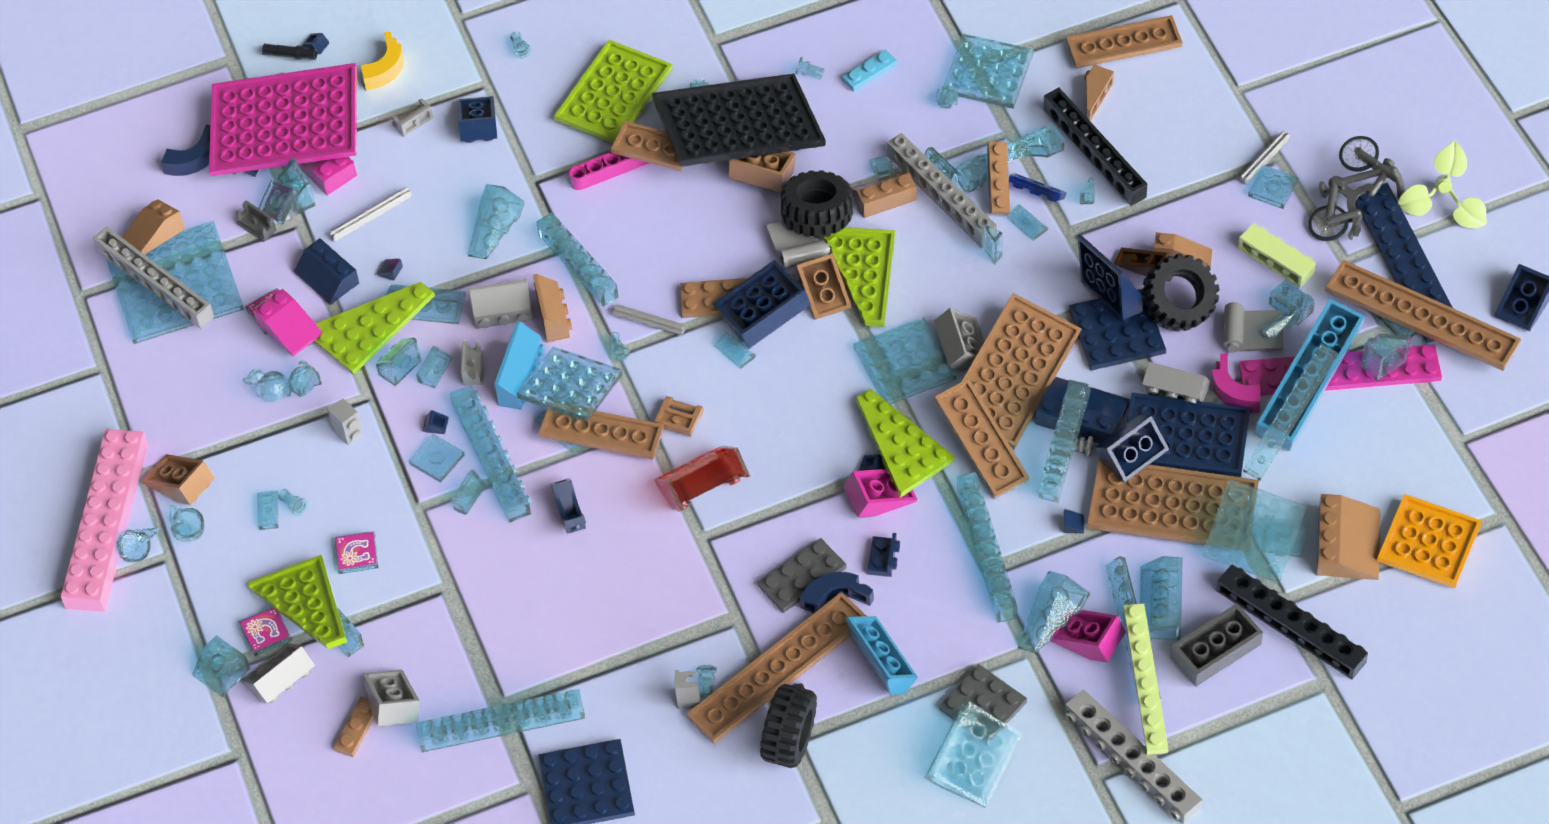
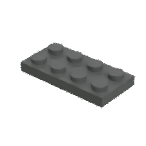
M820 538L760 580L758 587L784 613L800 602L801 595L811 582L828 573L842 572L847 568V565Z

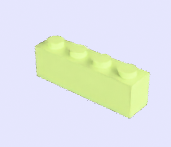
M1253 223L1239 237V250L1299 288L1314 274L1316 262L1312 258L1303 255L1296 248L1284 243L1279 237L1268 233L1263 227Z

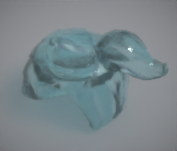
M303 360L298 362V365L291 372L288 379L290 390L299 397L307 395L314 386L322 384L319 372L307 361Z
M254 369L249 373L248 377L243 378V382L246 384L257 382L256 394L267 402L280 400L284 396L289 397L292 392L288 378L278 371L264 373L260 369Z
M174 505L169 506L170 530L177 540L192 542L203 535L205 523L202 514L194 508L177 509Z
M159 528L128 529L123 531L116 541V549L120 558L128 563L143 561L151 551L150 539L157 534Z

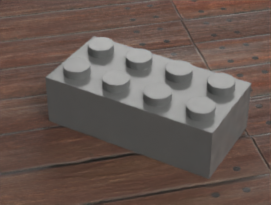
M1236 603L1172 644L1170 658L1197 687L1262 644L1263 631Z

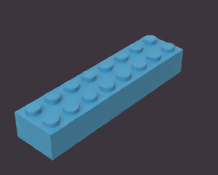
M1329 298L1257 422L1255 434L1288 451L1291 450L1362 327L1364 315Z

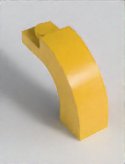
M391 31L384 32L387 45L385 55L374 63L361 65L366 91L390 83L397 77L403 67L404 55L401 43L397 44L396 38H392Z

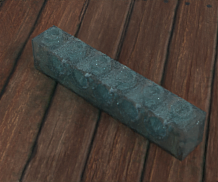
M552 212L536 221L539 236L603 307L619 298L616 282Z
M1069 379L1037 490L1038 496L1041 499L1059 503L1091 392L1089 384Z

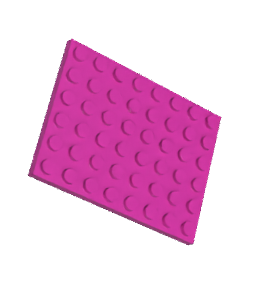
M355 63L212 84L209 173L211 176L357 156V66Z

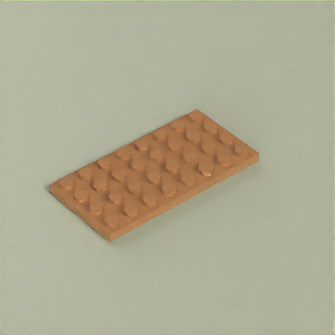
M1015 293L1011 295L962 380L963 382L968 378L970 379L1012 449L1016 448L1034 416L1044 393L1053 382L1082 330Z
M1099 458L1087 529L1249 552L1259 480L1148 465L1126 482H1122Z

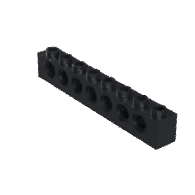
M1060 87L1045 94L1043 110L1130 206L1147 198L1148 184Z
M1231 564L1217 580L1216 591L1233 603H1237L1241 608L1351 680L1367 663L1368 652L1361 645L1354 644L1344 634L1337 633L1327 623L1317 620L1310 612L1300 609L1293 601L1283 598L1276 590L1263 585L1259 579H1254L1242 568H1237Z

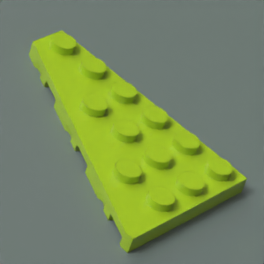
M845 227L836 234L832 233L827 237L823 235V238L829 244L831 254H834L840 274L865 326L885 327L896 235L895 230Z
M420 281L315 323L322 331V334L313 342L355 375L435 294Z
M871 388L856 398L858 409L861 410V415L867 422L868 431L872 440L876 443L877 451L881 453L882 462L887 473L890 475L891 482L895 484L898 491L897 495L900 498L954 462V455Z
M322 554L247 582L252 592L327 649L347 643Z

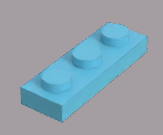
M885 49L843 75L842 81L854 92L896 66L897 60Z

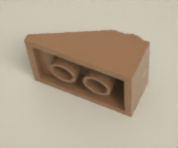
M159 199L152 201L140 211L122 238L145 255L185 230L180 211Z
M834 254L796 266L795 270L801 287L805 290L811 303L810 309L815 320L852 308Z
M166 454L142 482L178 503L191 505L210 486L215 477L202 460Z

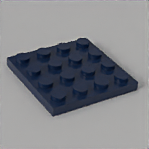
M1099 298L1069 305V312L1074 325L1082 329L1078 337L1091 371L1166 354V347L1159 328L1153 321L1155 318L1152 315L1148 316L1146 313L1148 310L1147 306H1143L1142 303V312L1122 320Z
M621 739L538 754L550 824H594L635 816Z

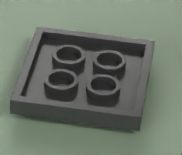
M978 664L939 705V710L988 745L1027 703V698Z

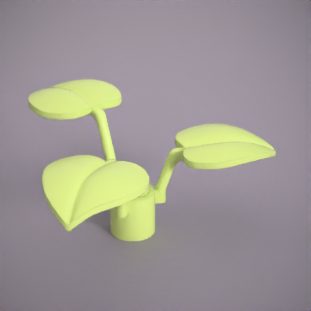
M1455 141L1442 149L1435 157L1434 165L1436 170L1440 174L1445 175L1437 177L1436 186L1433 187L1432 191L1428 193L1425 185L1416 184L1405 190L1398 200V204L1403 211L1411 215L1421 216L1431 209L1432 201L1429 197L1438 190L1442 194L1449 192L1459 206L1453 212L1454 219L1459 225L1466 228H1478L1487 222L1486 208L1479 198L1468 197L1461 204L1451 189L1450 175L1461 176L1467 167L1465 153Z

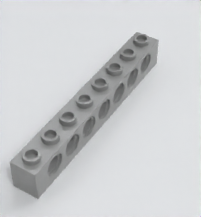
M903 133L887 142V156L902 171L910 173L914 183L981 248L997 239V225Z
M107 226L93 237L98 253L199 329H202L214 318L210 303Z
M1084 689L1065 704L1067 720L1075 723L1084 736L1090 737L1099 750H1104L1114 764H1119L1129 778H1134L1144 792H1149L1159 806H1164L1174 820H1179L1182 824H1185L1202 810L1203 799L1154 754L1147 755L1146 747ZM1084 715H1089V716H1091V717H1090V718H1085V717H1083V716H1084ZM1118 742L1120 743V745H1114L1112 743ZM1133 756L1135 757V759H1129L1127 757ZM1149 770L1150 773H1144L1142 771ZM1157 784H1164L1165 787H1159ZM1172 798H1179L1180 801H1174Z

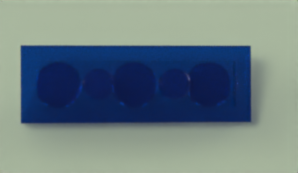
M1017 173L1009 175V182L1013 183L1012 186L1015 188L1029 189L1031 194L1037 196L1045 195L1052 202L1065 199L1067 193L1065 191Z

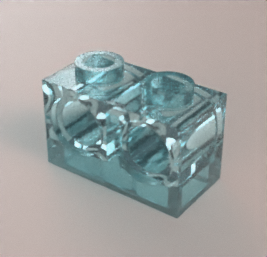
M1285 279L1270 292L1269 305L1276 310H1283L1284 316L1299 326L1314 312L1315 300L1298 289L1295 284Z

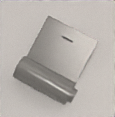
M783 221L766 225L783 269L830 254V246L824 240H819L818 237L814 238V236L806 237L803 234L799 235L790 230Z
M1231 302L1226 304L1224 307V348L1229 352L1283 350L1284 311H1244V307L1240 303Z

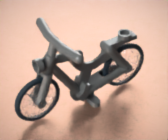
M1366 136L1352 137L1341 146L1339 151L1340 162L1346 169L1354 172H1365L1344 178L1333 176L1329 179V188L1326 187L1325 182L1320 181L1319 190L1321 197L1327 198L1329 195L1327 205L1316 209L1309 218V231L1316 239L1321 241L1336 240L1346 232L1351 222L1353 224L1349 231L1348 239L1353 240L1354 236L1358 237L1361 232L1359 224L1362 219V212L1359 209H1355V202L1364 193H1368L1370 197L1375 196L1386 178L1396 183L1398 200L1404 193L1403 179L1399 170L1394 166L1395 162L1388 158H1385L1383 163L1378 161L1379 147L1373 139ZM1378 176L1374 184H1365L1354 191L1347 186L1350 183ZM1339 192L1348 198V212L1337 206Z

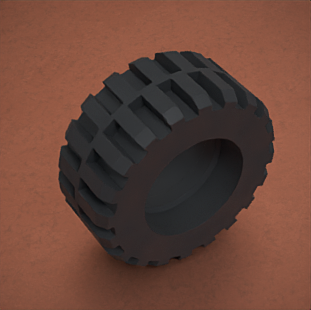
M810 170L807 173L801 172L798 176L794 175L781 189L782 220L790 230L799 235L803 234L806 237L814 236V238L823 235L827 237L832 233H838L841 229L843 230L852 219V188L840 175L836 176L833 172L829 171L827 173L824 170H819L818 172Z
M1176 254L1174 257H1166L1147 273L1148 276L1143 281L1144 288L1141 289V295L1145 297L1143 299V306L1148 307L1146 313L1148 316L1152 315L1155 318L1153 321L1156 324L1162 323V328L1167 330L1171 327L1173 331L1179 332L1181 329L1187 331L1200 325L1216 309L1215 304L1219 301V295H1216V293L1220 289L1219 285H1215L1214 282L1217 280L1216 275H1211L1210 266L1207 265L1205 267L1202 264L1203 260L1199 258L1193 260V256L1188 254L1185 257L1182 254ZM1178 276L1190 282L1196 294L1193 307L1190 309H1180L1169 302L1165 294V282L1170 277Z
M783 684L778 687L771 700L761 735L760 756L764 761L787 768H795L800 764L808 746L816 715L817 696L813 691L790 684Z

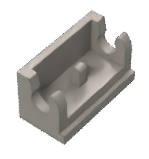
M422 98L418 100L420 104L417 108L400 119L396 116L391 117L393 119L391 122L392 126L403 137L433 119L431 106Z
M468 341L462 342L461 376L463 385H483L484 351H482L481 345L476 342V348H471Z
M675 670V691L678 709L694 708L701 702L698 682L686 681L688 677H696L695 672H679V670Z

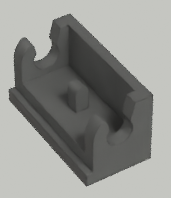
M247 200L243 202V212L236 211L237 225L263 242L277 231L274 218Z

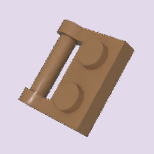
M666 396L654 422L664 424V429L691 436L699 418L703 415L704 407L682 403ZM672 407V408H675V409H679V410H682V411H686V412L692 413L693 415L687 414V413H684V412H680V411H677V410H674V409H670V408Z

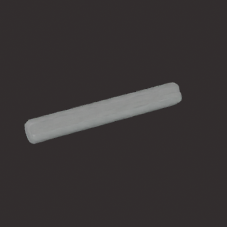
M1282 131L1240 175V181L1248 184L1290 139L1289 133Z
M616 305L613 309L614 316L678 335H683L686 326L682 323L621 305Z

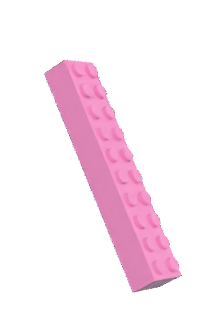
M105 429L61 593L65 609L105 612L148 447L143 431Z

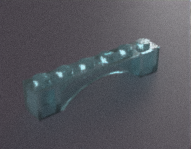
M1054 124L1044 126L1040 130L1007 143L1008 162L1024 157H1051L1064 151L1065 139ZM987 153L955 167V179L966 194L983 187L987 180Z

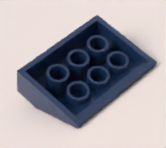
M1081 234L1078 235L1081 282L1122 320L1142 312L1143 297L1141 293L1137 291L1116 265Z
M775 260L712 303L748 349L811 305L805 290Z
M1055 377L1044 393L1036 410V425L1078 438L1085 437L1086 440H1088L1089 436H1092L1093 442L1100 444L1118 431L1130 399Z

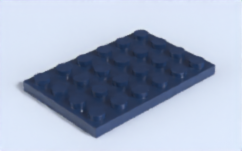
M1132 393L1127 423L1138 415L1152 416L1169 448L1167 452L1149 465L1241 477L1250 415L1249 407L1199 401L1193 404L1179 398L1174 399Z

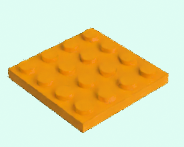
M1404 494L1379 552L1377 561L1455 589L1482 520Z

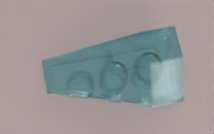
M486 184L478 209L468 257L487 259L498 246L499 240L510 231L511 225L520 218L525 204L524 200L504 186Z
M1048 571L1039 586L1018 648L1038 653L1054 637L1053 634L1061 626L1064 628L1068 624L1067 620L1073 614L1077 615L1082 610L1090 596L1089 591L1067 575Z

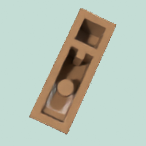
M1095 64L1091 70H1087L1084 77L1086 81V113L1090 121L1114 84V71Z
M1156 232L1154 251L1169 253L1172 257L1176 254H1182L1183 257L1187 254L1192 255L1193 260L1199 258L1203 260L1202 264L1204 266L1209 265L1211 267V248L1176 234Z

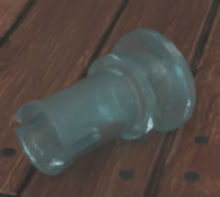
M513 32L510 35V39L514 44V55L519 59L528 57L532 51L531 46L523 40L520 32Z
M801 57L796 65L795 74L798 75L799 72H802V75L808 74L821 80L823 75L816 71L824 74L825 68L812 65L810 61L804 62V57Z
M618 332L609 334L611 359L615 362L626 360L630 353L622 343L620 334Z
M282 489L279 492L278 499L287 504L295 516H300L307 510V499L295 496L287 489Z
M700 665L696 668V671L700 673L698 675L700 680V697L707 698L713 693V680L715 679L713 673L717 672V668L713 665Z

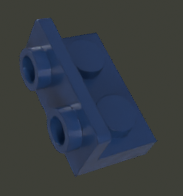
M892 533V538L873 536L867 569L868 575L892 577L893 569H897L898 562L895 553L900 551V540H897V533Z

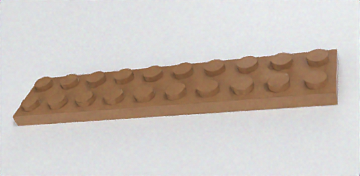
M1346 260L1341 262L1325 287V291L1502 371H1504L1521 342L1519 337Z
M842 592L686 713L687 718L715 744L770 701L780 685L794 682L851 636L846 623L847 617L867 615Z

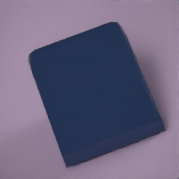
M311 33L302 44V47L316 48L318 54H321L329 45V41L323 33Z
M386 259L377 275L394 281L403 267L401 259Z
M431 410L425 417L422 432L445 434L449 417Z
M881 454L864 455L858 471L885 469Z
M1064 509V533H1084V515Z

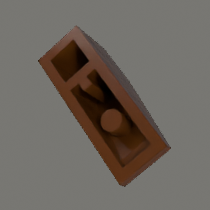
M1121 247L1114 264L1147 277V273L1156 264L1170 255L1165 252ZM1173 276L1170 277L1167 281L1171 282Z

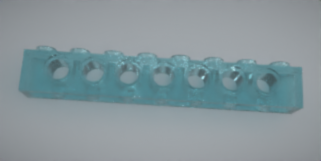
M472 385L451 392L452 405L508 522L510 523L531 515L530 506H532L530 496L524 494L525 487L522 480H517V470L514 464L510 465L509 463L511 459L507 449H502L503 442L500 435H496L494 432L496 427L493 420L489 421L487 418L489 413L486 406H482L480 403L482 399L479 391H474Z
M977 473L957 476V492L996 621L1000 623L1017 619V603Z
M580 689L417 722L416 729L423 753L585 719Z

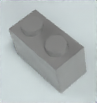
M344 398L327 409L333 431L346 444L349 445L360 438L363 430L358 412Z

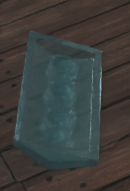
M391 284L386 295L408 286ZM430 288L435 296L411 319L459 324L466 291Z

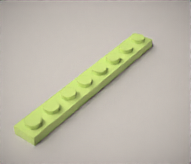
M1144 604L1124 605L1123 612L1147 755L1168 753V743Z

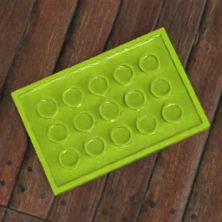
M608 40L555 113L554 120L613 144L624 121L636 122L652 99V93L657 92L673 69L672 64Z

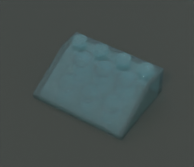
M971 702L963 704L925 778L942 789L985 808L1023 734Z

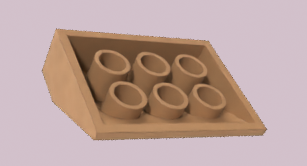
M1321 494L1318 515L1316 575L1378 580L1379 562L1377 557L1380 544V509L1342 495Z

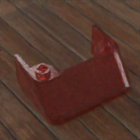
M720 446L657 477L654 481L672 510L680 512L689 507L688 504L691 502V499L723 483L734 485L741 481V477H750V473L738 447Z

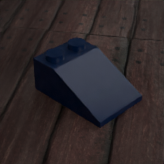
M494 96L457 99L460 142L472 143L476 140L492 141L493 139H498Z
M1518 264L1494 317L1530 332L1549 302V276Z

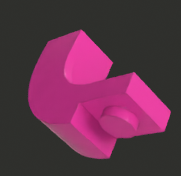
M1220 353V361H1216V369H1212V385L1215 394L1226 405L1249 407L1250 413H1260V385H1243L1235 382L1228 373V353Z

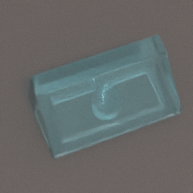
M1019 203L1007 217L1033 241L1049 229Z
M985 225L984 250L993 264H996L1002 257V232Z
M726 330L714 345L740 369L757 356L737 337Z
M433 346L416 374L418 383L436 388L452 361V357L438 347Z
M470 470L451 499L454 510L464 515L468 514L486 487L483 480L474 470Z

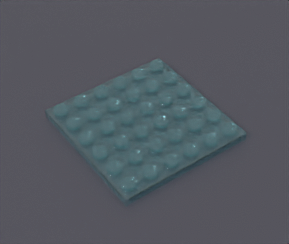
M214 221L185 229L145 254L210 303L214 314L213 319L244 310ZM107 259L133 344L194 326L193 323Z

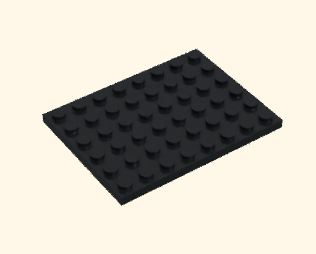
M795 73L652 93L653 103L680 167L822 147L826 144L825 137Z

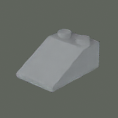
M403 670L363 673V681L372 716L378 726L386 727L393 724L418 722L420 700Z

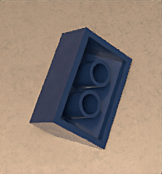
M321 238L305 248L294 269V273L329 305L359 284L356 269Z
M1138 415L1095 447L1103 464L1122 482L1129 480L1169 450L1152 416Z

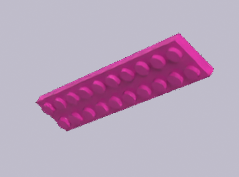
M1423 345L1347 352L1325 391L1441 381L1442 374L1436 346ZM1296 356L1239 361L1242 384L1260 385V396L1274 395Z

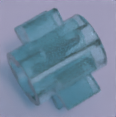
M947 85L943 86L942 90L938 89L935 96L938 105L946 109L951 108L953 104L957 105L959 99L956 89Z

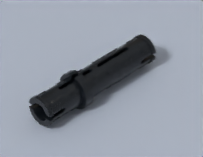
M264 43L262 46L263 55L292 57L296 60H316L318 55L316 48H305L301 45L292 47Z

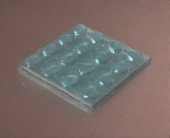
M963 34L944 82L942 93L1014 109L1032 60L1034 49Z
M925 317L854 343V350L879 396L889 404L957 379V374L947 364L945 353Z
M553 346L518 390L517 398L588 422L622 377V369Z
M1229 479L1202 556L1229 566L1233 564L1246 572L1280 583L1307 505Z

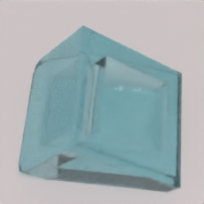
M887 155L870 160L876 178L894 174L892 161Z
M1089 178L1080 192L1081 205L1094 203L1095 188L1093 178Z

